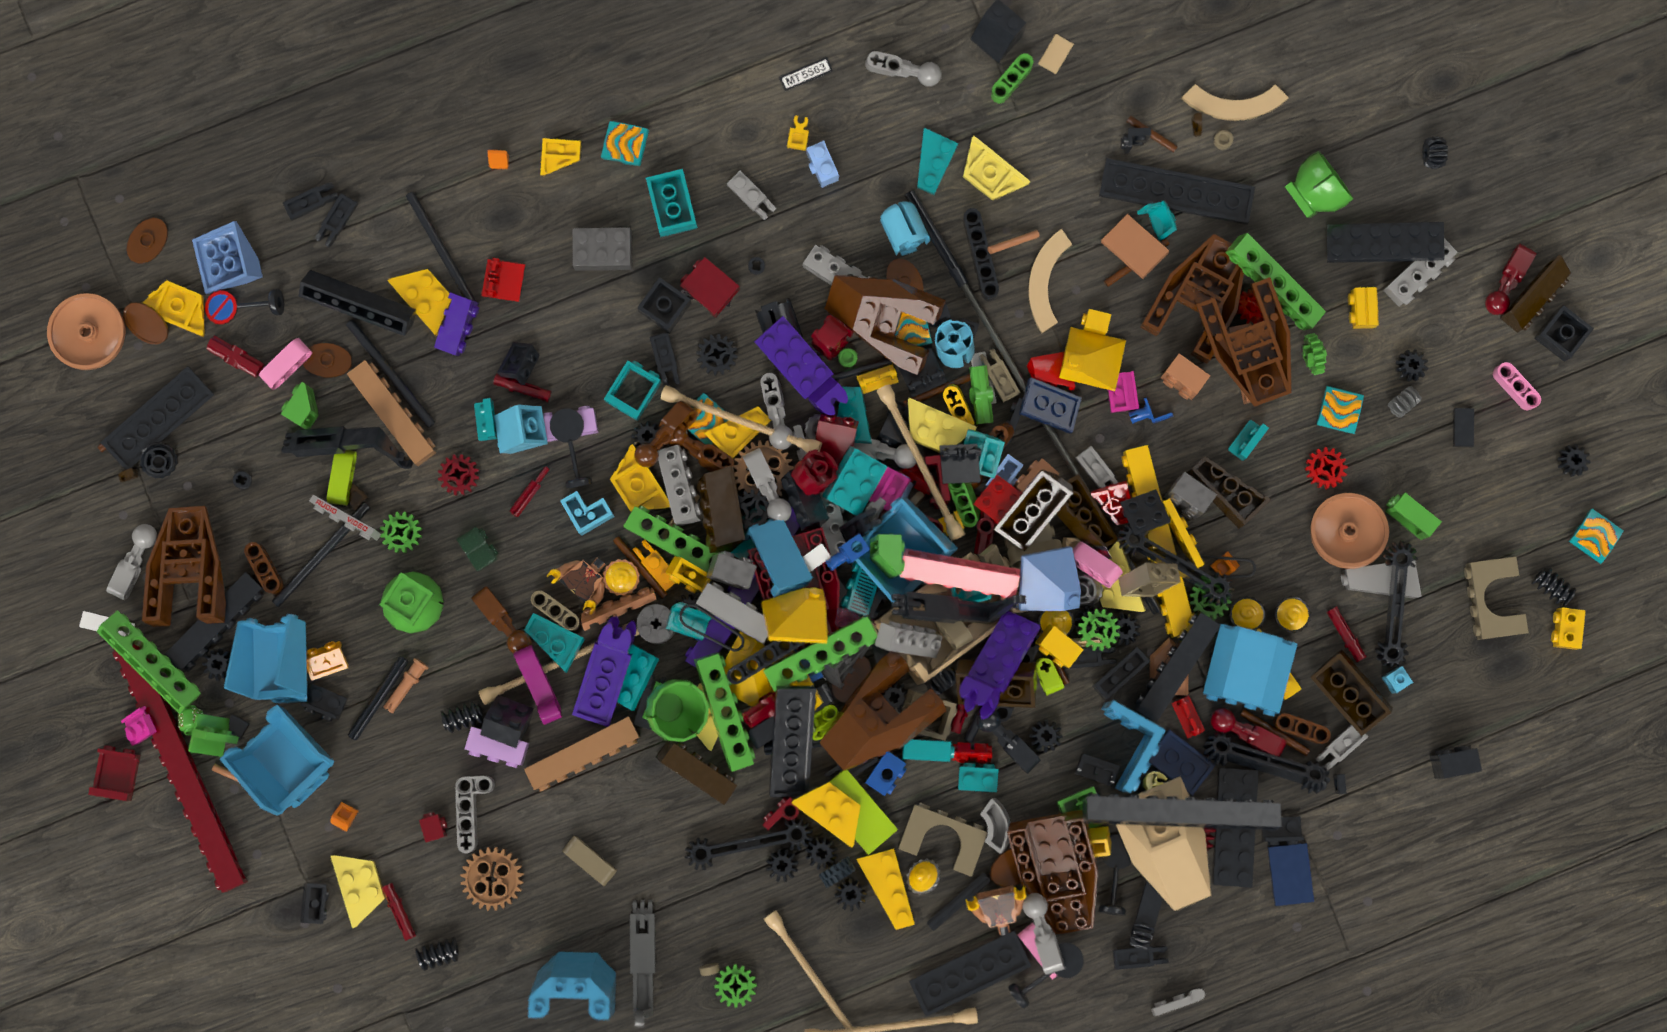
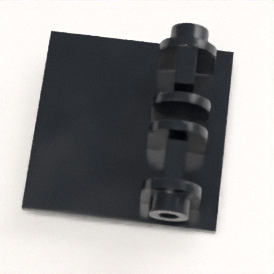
M932 348L928 349L929 354L925 366L918 375L898 367L912 397L947 383L944 371L940 368Z
M977 444L939 446L942 484L980 482L978 456H981V449L978 448Z
M1156 489L1120 502L1123 508V515L1125 518L1127 517L1135 536L1171 523Z

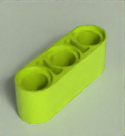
M346 450L343 454H334L327 492V503L348 505L357 458L356 451Z

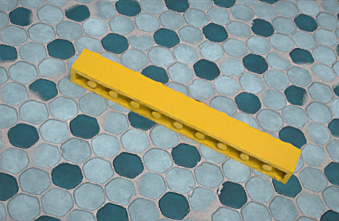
M1148 445L1125 450L1121 460L1123 467H1127L1128 470L1126 479L1128 485L1132 486L1133 489L1131 498L1156 489L1162 501ZM1168 524L1148 531L1149 533L1145 536L1147 539L1176 555ZM1180 577V583L1157 594V597H1161L1162 600L1160 605L1161 613L1163 616H1166L1167 620L1165 629L1167 634L1171 635V638L1177 637L1182 629L1186 630L1190 624L1188 620L1192 615L1182 577Z

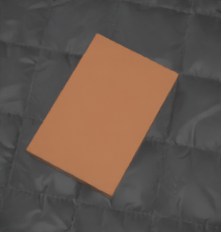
M1128 214L1101 240L1102 244L1142 279L1169 253L1165 246Z

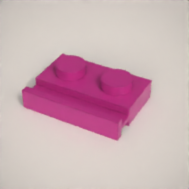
M1134 371L1119 373L1116 390H1107L1111 413L1139 409Z
M887 467L869 501L875 503L881 497L886 501L883 509L891 510V504L897 498L901 499L911 479Z
M146 706L138 708L121 720L126 725V737L132 746L141 743L157 732L150 715H146L144 711Z

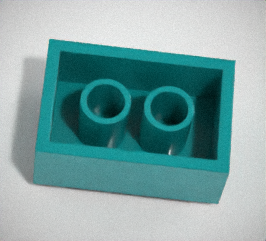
M683 169L647 177L646 181L660 237L696 229L697 224Z
M849 446L836 471V479L825 489L822 497L857 516L863 512L888 466Z

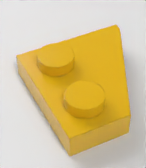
M543 138L540 175H547L580 161L581 141Z

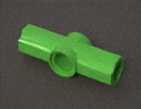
M987 365L969 367L972 386L969 397L971 403L974 404L976 424L992 423L991 402L994 395L993 389L989 385Z

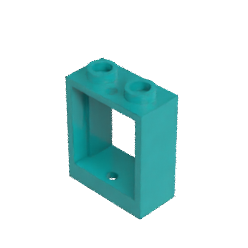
M627 361L605 396L604 401L638 421L662 382L658 379L660 376L650 370L648 373L642 369L643 365L640 363ZM630 370L654 383L638 410L614 397Z
M910 740L903 746L902 759L950 762V758H954V746H951V742Z

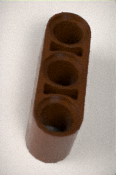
M256 542L248 543L244 548V553L263 589L271 594L280 593L284 588V584L266 549ZM254 547H258L259 553L253 557L251 550ZM266 563L268 570L265 573H261L260 567ZM272 580L277 582V587L274 590L269 588Z
M1278 714L1273 719V725L1279 731L1316 744L1328 742L1331 736L1328 728L1290 714ZM1281 717H1285L1288 721L1285 728L1279 724ZM1300 723L1306 726V731L1303 734L1299 733L1297 729ZM1318 730L1324 732V738L1321 741L1316 738Z

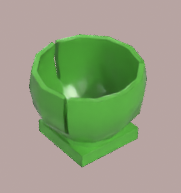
M1319 151L1310 155L1300 165L1295 182H1290L1285 186L1307 218H1312L1317 214V211L1334 212L1353 200V196Z
M413 571L400 573L386 585L379 605L383 608L384 617L396 630L411 634L428 630L437 622L444 607L439 602L444 603L441 588L430 576Z
M672 679L662 684L656 682L652 693L647 698L646 709L642 718L648 720L651 729L664 740L685 742L696 737V734H699L706 725L709 705L704 692L688 680Z

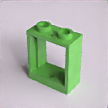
M1406 492L1401 495L1397 494L1395 497L1393 496L1386 504L1388 508L1385 512L1420 540L1430 537L1442 522Z

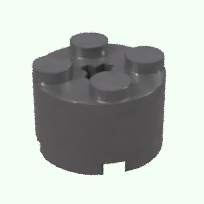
M653 604L645 607L640 612L637 618V629L641 637L653 644H662L671 639L675 634V631L666 629L670 610L667 607ZM656 619H659L662 625L655 629L652 622H656Z

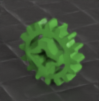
M1315 333L1304 336L1305 339L1303 340L1305 344L1302 345L1303 359L1305 360L1306 367L1311 369L1312 374H1322L1325 372L1324 363H1327L1326 349Z
M396 512V517L388 515L390 520H383L386 525L385 527H380L384 531L380 537L385 538L382 543L384 545L389 544V550L395 548L396 553H399L400 549H402L403 553H407V548L413 551L412 545H419V542L416 540L417 538H422L418 534L419 531H422V528L417 527L420 522L418 520L413 521L415 516L412 514L407 517V512H403L402 516L399 512ZM398 520H406L409 523L403 525ZM392 525V532L389 534V529ZM400 528L405 530L403 531V536L398 535ZM413 531V537L410 539V534ZM399 540L402 541L404 545H396L393 542Z
M1215 584L1213 586L1217 588L1215 592L1221 594V587ZM1199 587L1191 588L1194 594H1189V597L1193 598L1189 605L1195 606L1192 610L1193 612L1199 610L1208 617L1212 616L1214 620L1217 619L1216 614L1222 617L1224 615L1222 610H1229L1226 604L1223 603L1221 606H1216L1215 601L1211 604L1208 602L1204 604L1206 599H1208V597H1202L1206 591ZM1200 592L1201 601L1198 603V594ZM1209 607L1213 612L1205 611L1203 608Z
M1094 609L1093 615L1090 611L1087 612L1088 618L1081 617L1084 623L1078 624L1082 630L1077 633L1083 635L1080 641L1087 642L1086 648L1092 645L1093 651L1097 647H1099L1100 651H1103L1104 646L1108 649L1111 648L1110 642L1114 644L1117 642L1114 636H1120L1116 632L1120 628V626H1115L1117 618L1112 620V613L1105 615V609L1101 613L1098 612V609ZM1096 617L1104 618L1107 621L1105 623L1100 622ZM1089 622L1091 625L1090 631L1086 633V626ZM1096 625L1098 627H1103V630L1101 631L1102 635L1100 633L1096 634L1094 632V630H1096ZM1111 627V635L1108 639L1107 631ZM1093 637L1098 638L1102 643H1096L1090 639Z
M734 964L733 969L726 966L727 972L721 970L720 974L722 977H716V980L719 982V984L714 985V988L719 989L716 996L722 995L720 1001L727 1000L728 1007L731 1003H734L735 1008H737L738 1003L745 1006L746 999L748 1001L752 1000L749 995H755L756 993L752 990V988L757 987L756 983H752L756 977H750L751 970L749 969L745 972L744 965L740 969L737 968V964ZM732 973L730 981L723 982L725 977ZM739 973L744 975L747 978L748 982L743 981L739 977ZM735 977L737 983L741 985V987L738 988L736 994L734 991V987L730 986L734 983ZM748 989L746 995L740 998V993ZM724 990H728L732 994V998L728 997Z

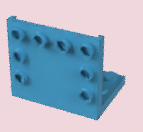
M1113 700L1103 704L1101 710L1105 711L1103 715L1112 720L1119 719L1122 721L1120 723L1122 726L1128 729L1134 728L1144 734L1115 786V789L1121 792L1131 793V791H1136L1141 782L1139 780L1141 773L1145 774L1150 766L1148 761L1151 755L1155 756L1160 746L1157 744L1165 730Z

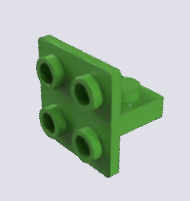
M197 713L188 751L222 757L225 743L237 744L239 737L231 735L232 731H228L229 718Z

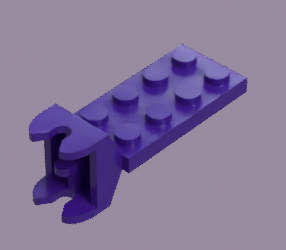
M784 316L780 317L754 341L803 399L808 398L809 402L819 412L834 415L833 404L835 401L847 404V393L831 377L833 375L832 371Z
M1010 611L1001 616L971 668L969 676H966L961 684L960 695L962 698L966 697L964 702L966 712L973 710L976 705H982L980 710L981 719H986L992 715L998 705L1000 691L1004 693L1040 630L1039 624Z
M612 616L600 633L598 642L594 644L572 713L574 716L606 727L610 726L632 657L629 651L637 632V626L633 620L626 625L625 630L622 627H618L620 621L617 616Z

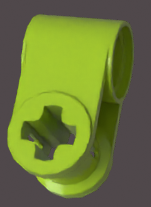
M1044 657L1039 658L1035 662L1037 674L1046 696L1064 689L1063 682L1052 660ZM1042 662L1049 664L1046 667L1047 671L1040 669Z
M827 705L814 714L813 740L822 739L839 714L838 709L834 705Z

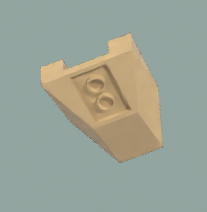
M1181 776L1137 794L1139 798L1159 796V799H1166L1168 796H1176L1178 800H1185L1186 797H1189ZM1116 825L1133 865L1174 911L1211 896L1206 838L1203 828Z

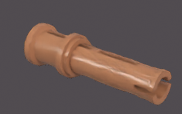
M414 658V663L410 669L404 672V679L383 706L385 709H389V712L394 713L413 684L419 682V677L424 670H428L429 667L421 660Z

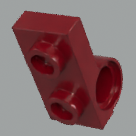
M784 797L777 804L779 809L775 813L770 811L763 818L765 821L763 826L767 830L782 816L788 820L795 819L798 816L799 808L791 803L793 799L790 797L787 800ZM792 805L795 807L796 813L794 816L790 817L785 814L786 806Z

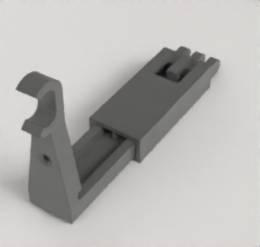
M633 900V913L630 914V974L633 973V1016L635 1017V1027H643L645 1019L654 1015L653 973L656 972L653 900H648V907H645V900H641L640 908H637V900ZM639 920L640 928H645V920H647V934H639Z

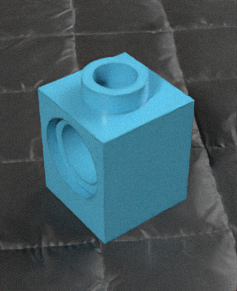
M1403 666L1396 667L1381 677L1392 694L1398 693L1413 683Z

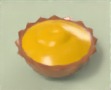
M626 559L611 561L603 572L604 578L602 581L605 583V588L616 596L631 594L640 582V573L637 567L634 566L633 562H628Z

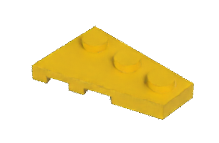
M758 406L739 415L763 426H766L771 421ZM730 420L704 432L718 449L732 458L759 433L755 429Z

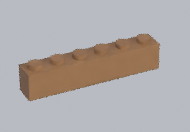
M364 360L348 372L347 375L414 464L420 466L436 454V451L433 449L436 447L429 437L426 439L423 436V428L418 422L414 424L411 420L413 415L407 407L404 409L399 404L401 399L395 392L392 394L389 391L390 385L384 377L380 379L377 375L379 372L377 367L373 363L369 364Z
M627 717L524 770L533 789H539L541 792L550 788L551 782L555 780L558 783L568 778L567 774L573 771L577 774L586 769L585 765L589 763L595 765L603 761V756L609 754L611 757L621 752L619 748L625 745L629 748L637 744V739L640 736L631 717Z

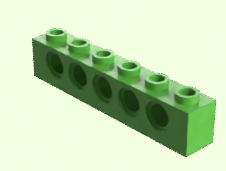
M1248 233L1239 235L1225 252L1229 259L1237 264L1243 273L1254 282L1269 277L1272 283L1275 280L1276 287L1274 286L1282 311L1286 316L1291 317L1295 321V325L1299 329H1312L1326 311ZM1247 253L1250 256V261L1247 259Z
M641 505L639 508L636 506L633 508L623 526L624 528L670 554L684 558L708 573L710 567L709 559L718 553H710L709 547L699 542L700 538L691 533L687 536L682 533L684 529L675 524L671 527L666 524L667 520L659 515L653 517L649 514L650 510ZM644 519H649L652 522V528L649 530L643 529L641 522ZM664 528L669 531L667 539H661L658 536L660 529ZM678 538H683L686 541V546L682 549L677 548L675 545V541ZM693 548H701L703 551L702 557L695 558L692 555Z
M117 610L100 624L96 632L179 714L201 694L198 687L194 683H190L185 678L184 673L180 669H176L171 664L170 659L162 655L157 650L156 645L148 641L143 636L142 631L130 623L126 615L121 614ZM118 631L125 632L126 636L120 635ZM132 645L139 646L140 650L134 649ZM146 659H152L154 664L148 663ZM160 672L166 673L168 678L162 677ZM174 686L180 687L182 691L175 690Z
M867 614L827 635V643H812L766 667L764 673L775 692L776 686H790V683L794 681L799 683L808 678L807 674L813 671L816 674L824 670V665L830 662L832 665L838 663L845 654L848 653L851 656L860 651L859 647L865 644L868 647L876 643L878 632ZM853 632H860L862 639L855 641L852 639L851 634ZM842 641L845 644V648L837 650L834 643ZM825 650L828 657L820 659L817 656V652ZM800 660H809L810 667L803 668L800 665ZM790 668L793 671V675L791 677L784 676L783 669Z
M715 652L694 659L729 770L733 772L753 765L755 755L752 747H748L747 740H749L747 730L743 729L741 725L743 717L740 710L737 711L735 706L738 702L735 693H731L729 687L732 683L728 680L727 674H725L723 667L726 664L723 656H719V653ZM713 669H717L718 677L711 680L710 672ZM718 688L724 689V695L721 698H717L715 695ZM729 706L730 713L727 716H722V708ZM733 724L736 726V731L729 735L727 728ZM736 743H741V751L734 753L733 746Z

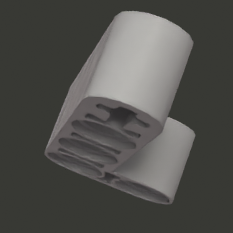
M490 776L461 777L456 782L457 846L462 853H470L477 848L476 794H485L493 791L495 782ZM484 779L490 783L487 790H483L480 786L481 781ZM464 780L470 783L468 791H464L461 788V783ZM464 800H468L471 803L468 811L462 808ZM465 819L470 820L472 824L469 830H465L462 826ZM472 832V836H468V842H472V846L468 847L467 850V846H463V842L467 841V836H462V833Z

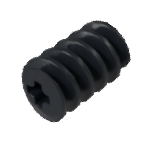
M1543 568L1534 577L1531 584L1533 585L1538 582V590L1545 587L1543 594L1551 592L1549 599L1557 597L1555 604L1563 602L1562 607H1564L1574 597L1576 588H1570L1569 582L1563 584L1564 578L1557 579L1558 573L1551 574L1552 568Z
M470 701V708L464 703L463 710L456 706L454 713L448 708L447 715L443 710L441 711L443 726L446 732L448 729L450 733L454 732L455 727L460 731L462 724L465 728H469V722L475 726L477 720L480 724L484 721L479 701L478 705Z
M452 937V943L445 939V945L438 941L437 948L431 943L430 950H427L425 945L422 946V952L418 948L415 949L418 963L424 971L428 970V965L433 969L436 967V963L440 967L443 966V961L446 964H450L451 959L457 962L459 957V949L455 937Z

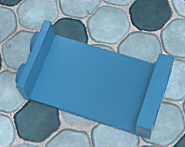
M771 519L763 525L755 524L751 526L745 535V540H753L774 583L771 589L773 597L808 586L812 576L785 521H774Z

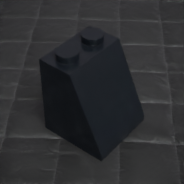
M996 0L985 12L970 40L999 64L1023 37L1026 22L1002 1Z

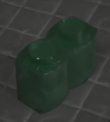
M475 527L459 537L457 541L477 572H480L497 561L496 555L499 553L493 544L489 546L486 539L488 536L485 531Z

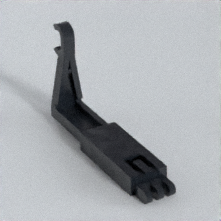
M344 426L296 430L294 433H286L285 439L287 440H284V446L281 449L283 453H293L296 457L343 454L346 450L374 448L401 468L410 469L413 465L412 460H404L405 453L397 450L380 427L346 429Z
M917 592L891 595V600L898 601L892 602V607L899 608L892 610V615L903 616V619L952 624L958 621L992 624L1011 608H1017V604H1026L1025 595H1014L1005 600L989 603L962 601L954 596ZM921 604L925 608V611L913 610V607L920 608Z

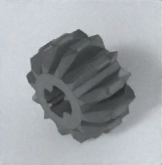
M1408 386L1388 403V407L1399 418L1415 407L1422 397L1416 389Z

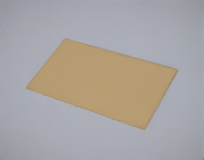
M1056 34L1038 64L1056 74L1074 44Z

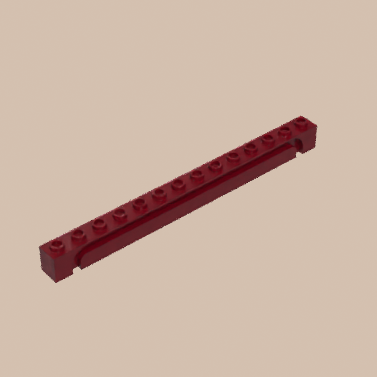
M132 645L134 649L140 650L139 646ZM114 649L112 654L115 660L120 662L122 667L120 672L123 678L128 680V690L132 696H135L137 701L136 708L146 706L144 711L146 715H150L157 731L152 735V744L160 752V762L168 770L167 778L176 788L175 796L184 806L183 814L192 824L190 827L191 832L200 842L198 845L199 850L208 860L206 865L216 878L214 880L216 888L225 893L247 883V878L243 869L240 868L239 860L193 757L188 751L189 748L179 730L169 703Z

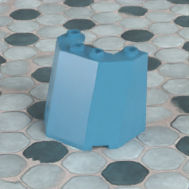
M907 497L897 498L891 504V510L882 516V523L874 527L866 537H862L869 548L870 539L878 534L902 535V540H904L905 544L904 551L906 548L951 557L958 549ZM855 541L852 543L851 548L854 552L859 553L862 550V544ZM870 550L855 560L890 600L893 594L902 595L906 592H913L924 584L923 581L905 580L900 575L893 579H888L870 560Z
M287 614L286 617H282L281 621L285 624L274 623V625L264 626L253 618H247L246 621H238L224 688L255 700L269 699L273 703L280 704L307 702L306 622L298 619V616L293 614Z
M1220 624L1203 694L1207 695L1206 699L1212 701L1224 698L1226 703L1237 705V702L1243 703L1245 708L1256 710V707L1264 710L1263 714L1275 716V713L1279 714L1297 643L1238 626L1232 627Z
M276 705L267 712L266 720L270 724L264 726L255 738L249 740L245 748L231 747L225 751L224 756L220 760L261 809L278 816L289 806L293 808L300 806L328 779L329 773L327 770L333 766L334 760L286 709Z
M558 952L537 973L529 996L528 1017L540 1018L545 1016L549 1011L550 998L589 999V1013L593 1018L609 1020L615 1013L616 972L598 953Z

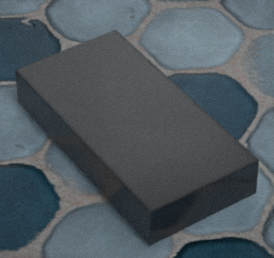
M1453 409V447H1474V409Z

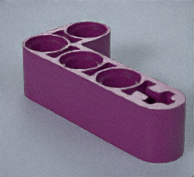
M530 645L514 652L516 662L537 705V710L543 724L546 725L562 718L561 707L533 646Z

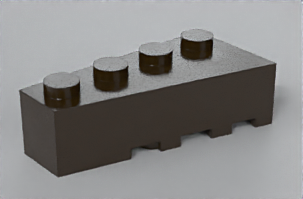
M1205 456L1187 472L1191 477L1217 494L1212 502L1238 529L1246 525L1272 500L1257 492L1258 490L1243 483L1238 477L1232 476L1224 468Z
M1078 474L1067 480L1072 485L1073 493L1056 515L1081 542L1088 546H1105L1107 548L1117 541L1116 535L1080 475Z
M666 741L656 758L662 764L725 805L737 787L734 783L735 779L727 773L723 776L717 772L719 770L717 766L711 762L707 765L702 761L703 757L696 752L692 754L686 750L688 747L683 743Z

